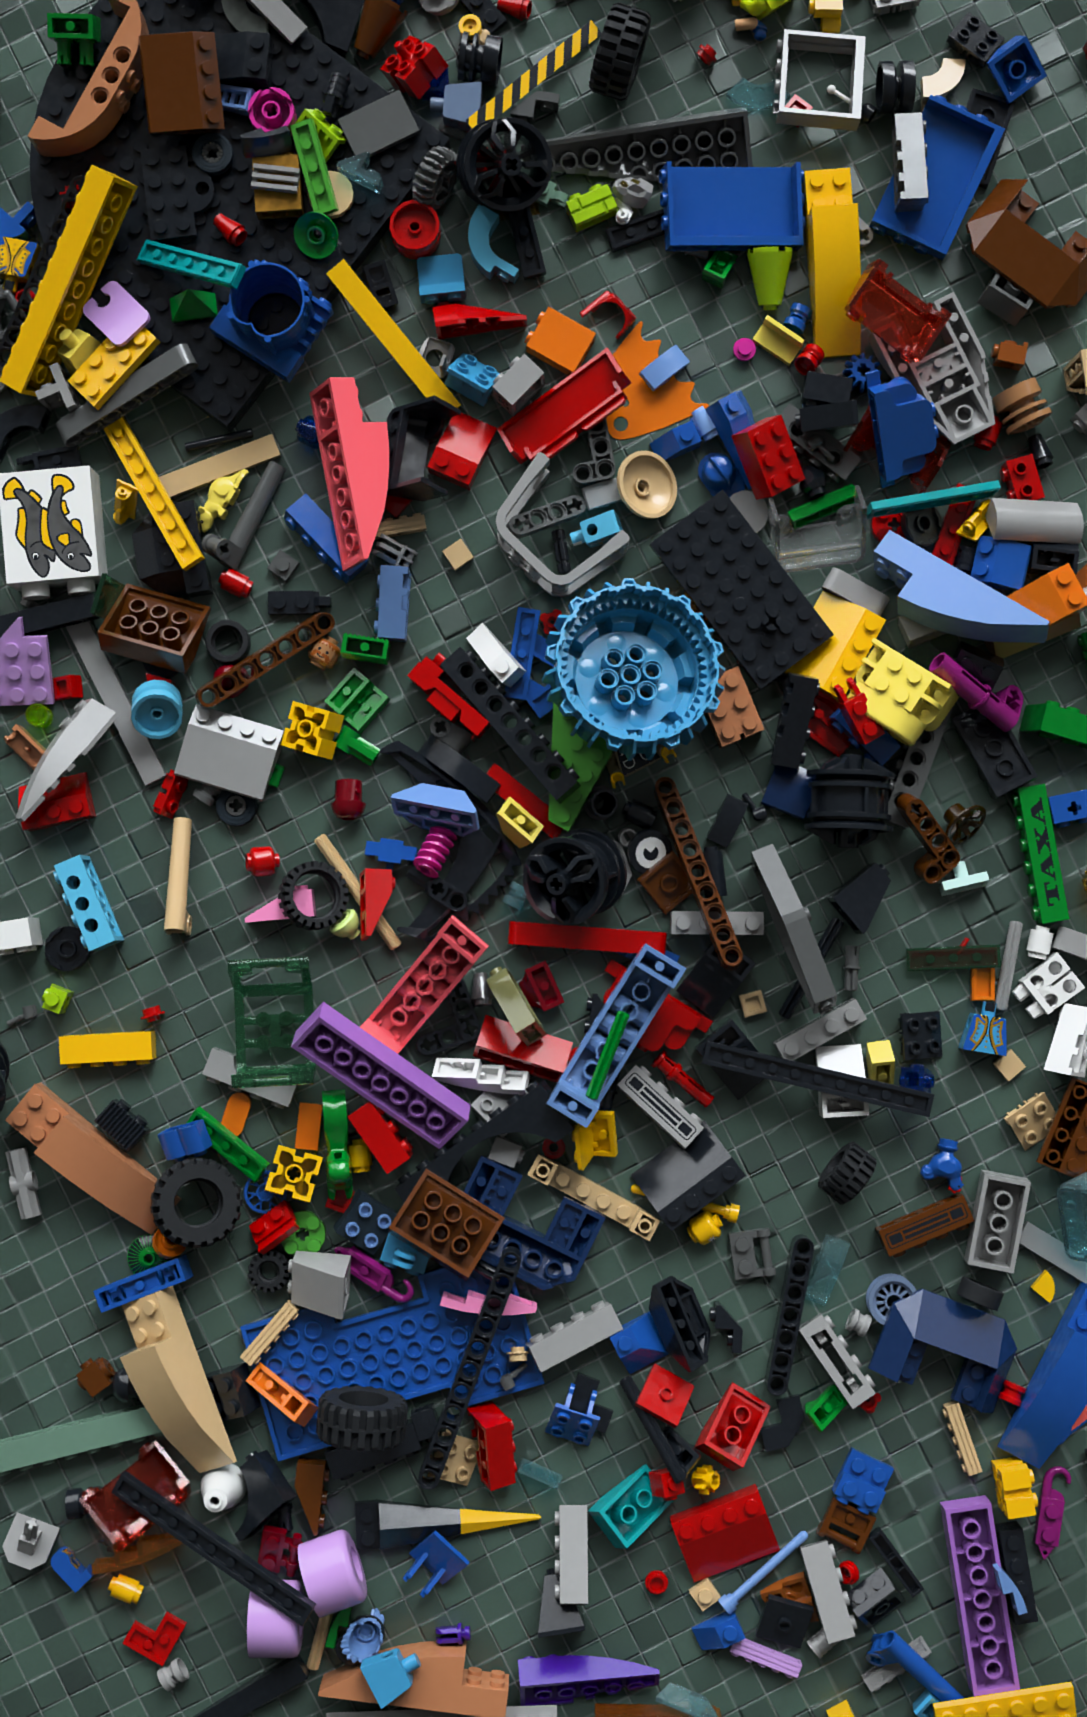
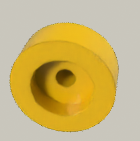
M468 14L460 19L459 30L461 36L464 31L470 32V40H473L475 33L481 35L482 25L476 15Z

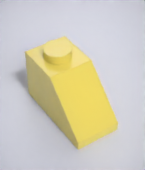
M511 797L507 798L496 814L503 834L520 849L532 844L544 827Z
M890 1040L867 1043L866 1062L868 1078L894 1084L895 1058Z

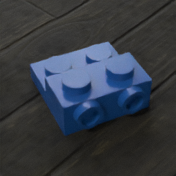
M851 1447L834 1482L832 1491L836 1494L838 1501L846 1505L850 1501L857 1504L856 1508L867 1515H869L870 1511L876 1514L886 1494L885 1488L894 1468Z

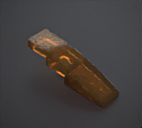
M169 1533L142 1535L138 1539L137 1545L118 1547L114 1557L96 1558L92 1564V1575L140 1565L169 1552L183 1543Z

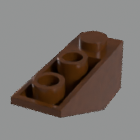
M300 1457L297 1462L295 1489L313 1535L317 1536L320 1528L324 1529L325 1514L321 1513L322 1505L327 1503L328 1491H324L325 1482H329L330 1468L326 1467L327 1460Z

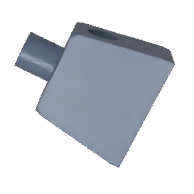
M482 82L446 85L444 98L431 97L430 111L443 112V124L445 126L470 131L472 128L466 122V119L481 108Z

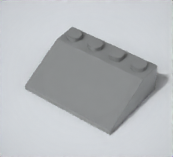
M196 704L187 726L174 775L263 801L283 747L280 744L284 730Z

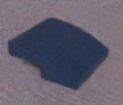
M775 765L760 804L804 820L811 803V788H808V783L815 780L807 777V769L800 766L799 769Z

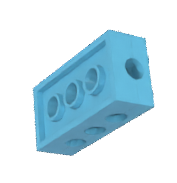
M78 855L54 865L56 870L53 872L55 880L64 889V893H62L63 899L67 906H71L73 911L71 918L74 925L81 930L80 940L84 948H88L89 951H100L124 941L90 856ZM78 879H80V886H79V887L77 886V880H78ZM87 900L89 901V907H88V908H86V905H85ZM95 921L98 923L97 930L94 927Z

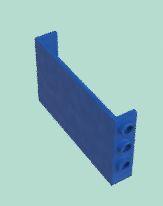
M930 95L922 112V118L926 120L924 143H927V157L925 158L926 166L928 167V203L925 204L922 211L895 212L894 179L892 176L869 227L873 228L872 230L879 235L884 236L886 234L893 237V240L898 244H908L914 247L913 249L920 254L925 255L928 253L943 260L1005 128L990 122L984 115H975L968 112V109L962 105H953L947 102V99L943 96Z
M667 161L659 171V182L663 184V192L660 194V206L664 207V216L661 217V229L665 231V251H747V249L753 250V248L779 247V250L791 247L792 251H798L804 245L803 230L806 226V218L802 213V207L805 204V194L802 193L801 186L804 181V171L801 170V162H796L792 167H672V161Z

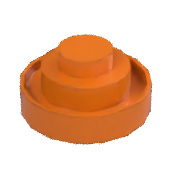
M160 1229L154 1233L152 1238L154 1251L165 1259L179 1257L186 1248L164 1237Z

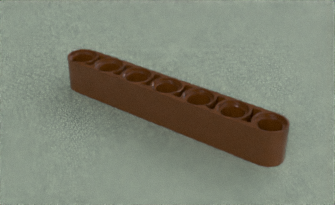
M329 613L314 614L200 687L195 694L197 703L203 707L217 705L329 633L334 628V618ZM322 616L327 620V626L324 629H320L317 624L318 619ZM301 629H306L308 632V638L304 642L298 636ZM282 641H286L289 644V651L285 654L279 649ZM264 653L270 656V663L267 666H263L260 662V657ZM245 665L251 669V675L246 679L241 675V668ZM224 678H229L232 682V687L227 691L223 690L221 686ZM206 690L211 691L213 695L212 701L209 703H204L202 700V694Z

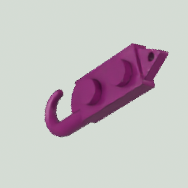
M355 1246L352 1248L336 1247L334 1249L336 1254L351 1255L350 1273L376 1291L383 1292L399 1303H406L412 1299L414 1290L407 1279L403 1280L408 1290L404 1295L392 1288L394 1277L391 1271Z
M1054 1466L1045 1473L1042 1492L1039 1498L1033 1541L1037 1544L1044 1560L1054 1547L1059 1545L1065 1504L1064 1496L1052 1488L1053 1477L1056 1474H1063L1067 1484H1071L1070 1473L1061 1466Z

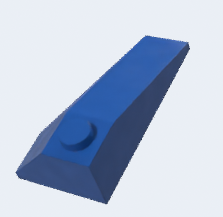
M739 390L718 400L705 410L714 423L715 429L746 486L750 490L752 488L731 435L755 424L752 410L742 391Z

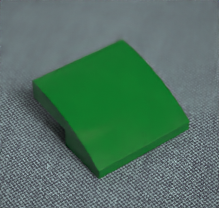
M354 667L324 702L338 714L344 715V719L359 733H362L391 699Z

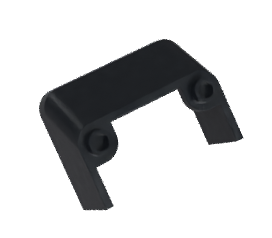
M434 395L396 407L389 413L387 418L389 439L388 496L423 502L448 495L447 490L424 478L430 439L441 435L444 430L445 419L460 415V409Z

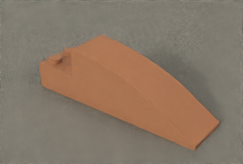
M42 1082L34 1084L5 1121L38 1147L34 1154L94 1199L152 1235L158 1226L155 1225L153 1213H151V1194L155 1189L154 1185L158 1179ZM178 1195L175 1197V1206L181 1200Z
M436 1641L417 1642L378 1651V1654L398 1648L403 1658L416 1653L421 1663V1667L411 1672L413 1675L412 1686L388 1704L391 1706L478 1717H505L509 1674H505L501 1670L482 1671L478 1667L464 1669L467 1641H464L463 1645H459V1643L437 1644ZM345 1664L323 1674L318 1696L378 1704L360 1669L361 1664L357 1666Z

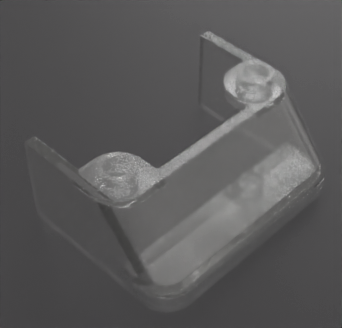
M859 485L855 486L854 504L844 505L839 508L836 513V521L808 524L796 530L793 529L789 516L784 514L778 515L773 497L768 498L769 532L772 552L786 573L852 564L864 558L866 554L867 506Z

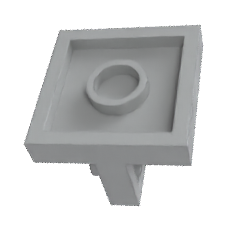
M58 362L54 363L49 367L56 383L42 385L40 390L35 391V394L41 404L50 411L66 405V408L72 412L80 407L81 404L73 386L67 381L69 379L68 374Z

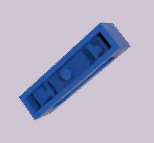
M185 1254L102 1286L93 1292L102 1313L186 1281L194 1275Z

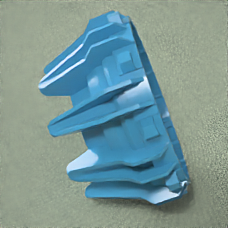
M624 578L621 586L615 587L606 582L600 591L594 592L588 589L583 599L576 596L570 601L568 607L571 615H558L554 627L559 632L550 631L545 641L548 645L545 651V659L552 663L554 668L546 671L541 679L542 683L550 684L552 688L547 696V702L555 703L564 717L574 716L578 720L570 735L574 736L577 733L579 737L588 742V748L600 736L605 739L607 749L616 752L619 749V753L625 754L627 760L631 761L636 753L645 754L647 760H651L656 754L657 744L665 746L668 750L678 747L680 743L687 746L694 737L691 729L699 733L703 731L708 724L704 712L714 713L720 703L718 697L724 691V686L718 683V679L724 674L725 667L720 665L717 660L724 650L720 642L712 639L711 636L714 633V629H708L702 620V612L695 613L691 609V600L685 595L675 597L669 594V588L662 590L652 587L650 582H646L645 586H640L636 584L633 578ZM629 654L637 655L639 660H633ZM607 658L614 659L617 662V664L613 665L609 663ZM646 670L652 671L655 677L647 675ZM624 675H630L633 681L626 680ZM601 679L609 680L611 685H604ZM640 691L647 692L649 698H644ZM618 696H624L628 702H621Z

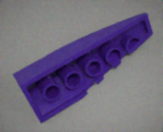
M550 1654L541 1658L528 1656L518 1659L521 1706L574 1703V1698L585 1696L586 1700L595 1698V1694L600 1692L613 1695L617 1694L624 1687L632 1691L659 1685V1669L614 1658Z

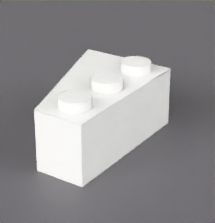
M1064 1003L1059 1012V1022L1044 1070L1085 1078L1087 1068V1007Z

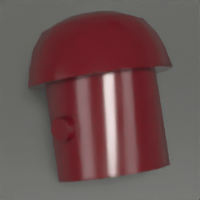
M339 779L335 781V801L331 803V807L337 818L355 820L364 814L366 803L362 802L361 780Z

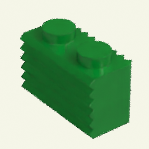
M344 633L340 655L347 659L388 665L391 644L388 639L384 641L383 638L375 639L369 636L366 638L365 635L361 637V635L356 636L354 634L352 636L351 633L349 635Z

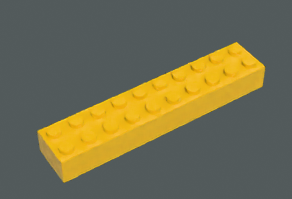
M91 165L90 170L85 175L81 191L76 196L72 212L67 217L63 233L57 241L55 252L48 262L46 273L38 285L34 301L29 306L25 322L20 327L16 343L11 348L7 364L2 369L0 382L21 394L37 397L35 391L40 390L42 385L53 383L54 377L49 366L57 362L61 365L62 362L58 355V349L64 343L59 338V335L65 329H70L74 332L83 314V307L90 298L138 186L116 174Z

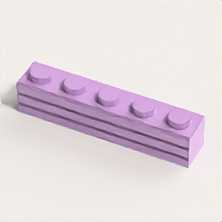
M748 1639L741 1640L728 1647L733 1656L744 1657L746 1661L751 1663L754 1661L763 1668L767 1666L773 1672L784 1673L788 1678H798L802 1668L801 1660Z

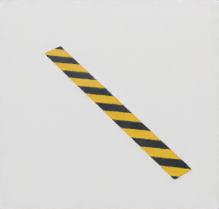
M592 20L589 21L467 118L466 122L473 128L483 121L499 117L602 34Z

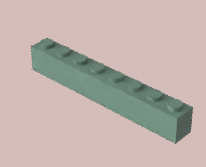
M140 1404L1 1439L0 1477L10 1474L13 1469L19 1468L20 1471H25L33 1468V1464L42 1462V1465H49L56 1462L57 1458L64 1457L65 1460L77 1457L78 1453L87 1451V1454H92L100 1451L101 1447L109 1446V1448H116L123 1445L125 1441L131 1440L132 1443L145 1440V1436L154 1434V1437L163 1436V1433L153 1421L145 1406Z

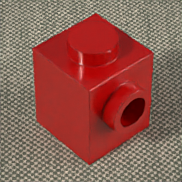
M667 1468L648 1472L652 1496L662 1497L664 1501H671L677 1499V1495L685 1493L684 1482L676 1484Z

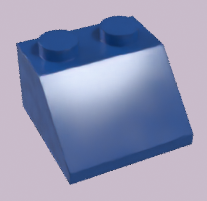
M981 536L978 540L971 577L993 589L1019 590L1024 586L1032 546L1012 540H997L990 536Z

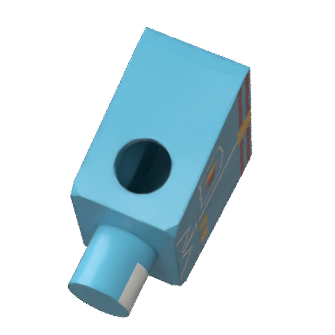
M610 510L581 521V530L570 533V537L574 546L586 542L590 548L607 543L623 528L619 515L614 510ZM594 529H598L595 535H591Z

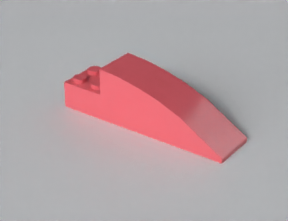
M329 377L311 391L309 395L342 570L348 571L368 559L384 513L389 478V439L387 422L362 421L363 413L359 405L358 388L354 377Z

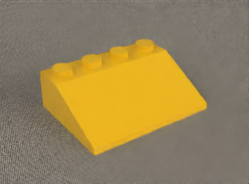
M822 591L813 608L834 635L784 673L788 675V672L818 678V683H820L819 691L836 699L839 703L840 701L833 689L834 686L839 684L845 694L847 693L849 688L846 679L851 677L854 680L863 664L861 660L864 657L866 658L873 645L872 639L877 638L886 619L866 608Z

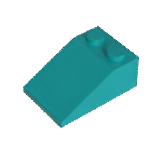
M644 1464L603 1495L588 1510V1513L615 1548L627 1549L674 1501H664L662 1497L652 1496L648 1473L651 1470L647 1464Z

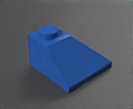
M1026 36L1013 37L998 48L986 63L1008 103H1011L1047 76Z
M650 1312L622 1325L623 1330L609 1336L629 1374L669 1354L664 1347Z

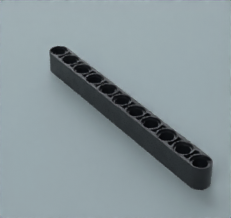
M514 1246L506 1247L501 1252L420 1467L418 1483L425 1490L434 1489L439 1483L521 1266V1252ZM511 1254L516 1256L517 1261L509 1264L504 1258ZM503 1276L509 1280V1283L499 1285L496 1280ZM496 1298L501 1304L498 1307H492L488 1301ZM483 1320H489L492 1323V1327L485 1329L480 1323ZM481 1342L484 1348L482 1350H475L472 1344ZM466 1364H473L476 1370L468 1372L464 1369V1366ZM463 1385L468 1391L466 1393H459L456 1387ZM456 1407L460 1412L452 1415L448 1412V1409ZM448 1429L452 1434L443 1436L439 1431ZM438 1450L443 1453V1456L436 1458L431 1453ZM426 1472H431L435 1475V1477L433 1479H427L424 1477L423 1474Z

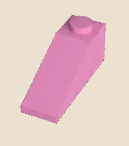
M308 885L294 886L293 900L297 909L306 916L315 917L314 889H308ZM276 898L247 916L245 923L290 918L284 916V909H280L279 905L281 899Z

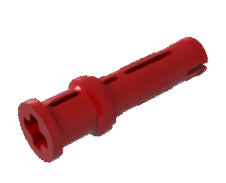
M663 1050L655 1058L651 1066L653 1068L657 1067L666 1075L667 1080L676 1082L706 1108L713 1101L714 1096L682 1070V1065L680 1063L676 1064L666 1055L667 1052Z

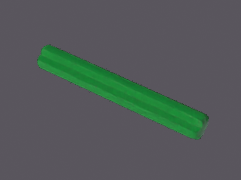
M618 1011L586 1092V1096L591 1099L597 1100L629 1019V1014L626 1012Z

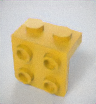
M598 1110L587 1128L578 1123L572 1131V1141L575 1142L576 1146L574 1162L577 1163L578 1170L584 1171L593 1156H617L618 1146L614 1111Z

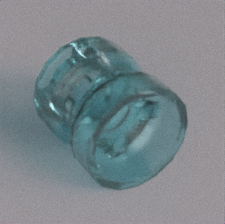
M512 881L509 886L510 891L504 896L502 901L523 911L525 907L524 901L527 898L524 886Z

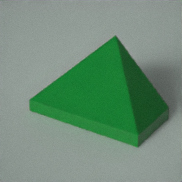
M187 289L169 299L173 323L214 318L218 314L215 293Z

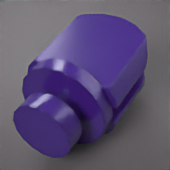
M458 1623L455 1626L435 1628L436 1634L457 1633V1635L437 1637V1644L459 1643V1645H463L464 1638L466 1641L471 1640V1627L465 1626V1629H463L462 1623Z

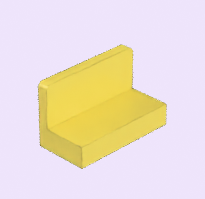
M768 315L752 339L755 344L788 366H790L805 342L803 338Z

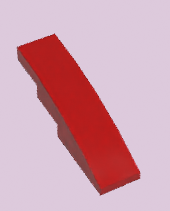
M494 763L486 774L501 784L496 794L505 801L508 797L514 799L544 826L542 828L543 832L551 838L558 837L563 828L548 821L549 806Z

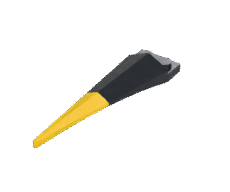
M379 1499L355 1501L357 1550L379 1548L382 1550L422 1542L435 1530L445 1538L539 1520L541 1516L539 1514L438 1507Z

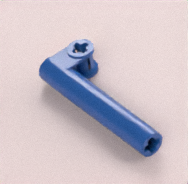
M888 1631L872 1635V1646L865 1656L869 1663L878 1667L898 1663L940 1702L964 1698L896 1632Z

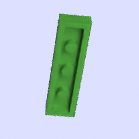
M309 118L290 125L313 211L325 215L339 211L314 120Z

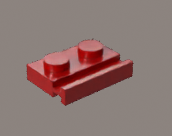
M283 1200L249 1225L255 1244L258 1245V1252L263 1255L300 1229L296 1224L297 1220L288 1201Z

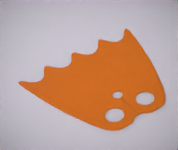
M642 321L633 328L613 354L631 381V384L623 389L629 405L620 407L606 418L608 432L615 439L634 438L665 428L692 416L691 413L697 408L703 406L706 409L709 404H699L691 400L690 396L695 385L694 382H680L673 375L668 382L652 391L641 378L639 373L659 357L658 351L661 340H643L641 336ZM624 417L627 419L628 427L624 431L615 429L614 420L616 418Z

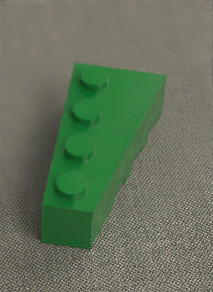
M1046 700V703L1025 706L1020 732H1039L1038 736L1043 738L1059 739L1060 737L1062 743L1071 745L1082 743L1081 748L1087 749V713L1086 715L1081 714L1080 709L1074 707H1066V709L1059 707L1060 703Z

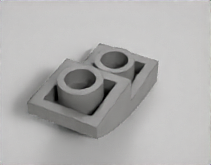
M617 478L581 489L588 511L607 507L612 503L622 501L617 487Z

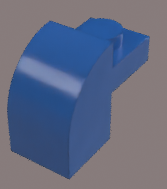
M27 202L13 218L0 207V236L24 241L30 240L32 237L26 230L37 223L34 206Z

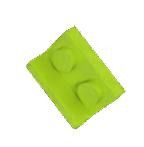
M316 108L304 109L296 123L309 118L314 120L325 162H327L338 145L345 144L347 139L342 136L343 131L334 124L330 125L325 120L326 116Z

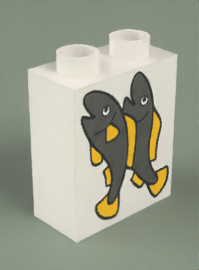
M90 465L0 473V513L6 584L17 591H22L23 600H45L50 598V588L67 587L69 596H81L96 593L95 584L108 583L100 477Z

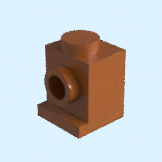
M1011 340L994 344L991 351V357L994 358L993 366L1019 371L1025 364L1028 342H1024L1021 346Z

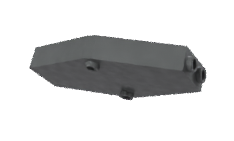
M770 844L751 852V866L784 951L813 1013L827 1014L836 1006L837 993L809 923L812 920L809 909L807 907L803 908L774 845Z

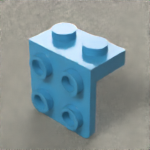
M460 254L427 256L417 259L421 304H436L442 301L457 302L461 299H466L462 256Z

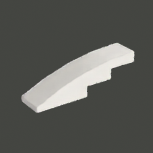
M436 1058L432 1078L455 1086L480 1091L523 1095L527 1092L525 1088L529 1084L530 1074L528 1071L506 1070L504 1065L482 1064L480 1059Z

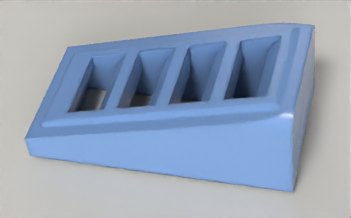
M220 84V89L223 92V110L249 116L248 104L256 91L253 88ZM231 94L230 101L227 103L228 96Z

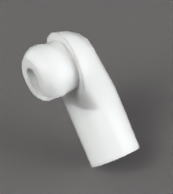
M616 197L615 202L619 211L615 218L620 225H625L629 223L633 211L631 206L623 203Z

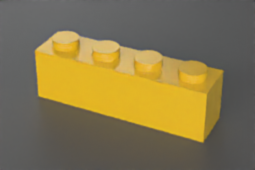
M155 1031L60 1036V1064H67V1068H80L81 1063H90V1067L104 1066V1062H113V1066L127 1065V1061L136 1060L137 1065L150 1064V1060L157 1058Z

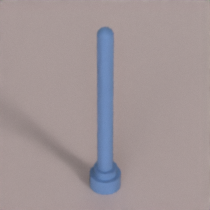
M801 1531L732 1594H724L718 1599L729 1615L737 1609L738 1601L808 1538L806 1531Z

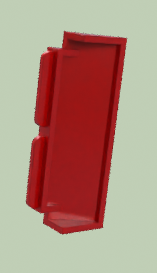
M607 347L498 427L497 430L509 452L520 464L528 459L532 462L539 452L544 453L550 459L574 442L579 433L592 429L622 407L627 399L623 389L629 386L631 381Z

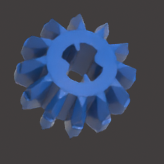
M863 352L859 358L856 355H852L851 361H846L844 366L847 369L843 370L842 375L847 378H853L851 391L856 386L859 393H863L864 388L867 389L866 378L861 376V372H858L859 369H862L864 374L879 370L877 368L880 363H872L873 355L865 359V353Z

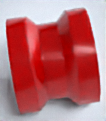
M1005 1379L1003 1382L1004 1389L999 1393L998 1397L1020 1406V1398L1027 1389Z

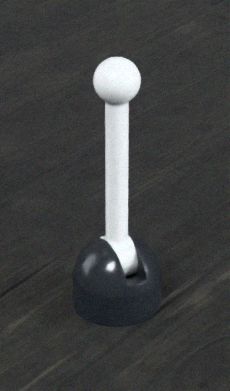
M834 85L827 87L829 94H835L849 104L850 99L837 91ZM869 103L863 104L861 121L868 125L878 108Z

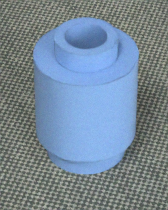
M703 406L691 413L693 417L690 418V421L693 420L700 438L707 442L718 435L714 423Z

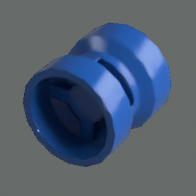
M794 302L790 308V315L785 318L783 326L796 334H803L806 328L805 323L807 320H810L813 311L801 303Z

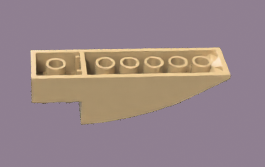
M173 1286L123 1304L122 1308L137 1349L120 1357L141 1402L163 1435L199 1473L237 1462Z

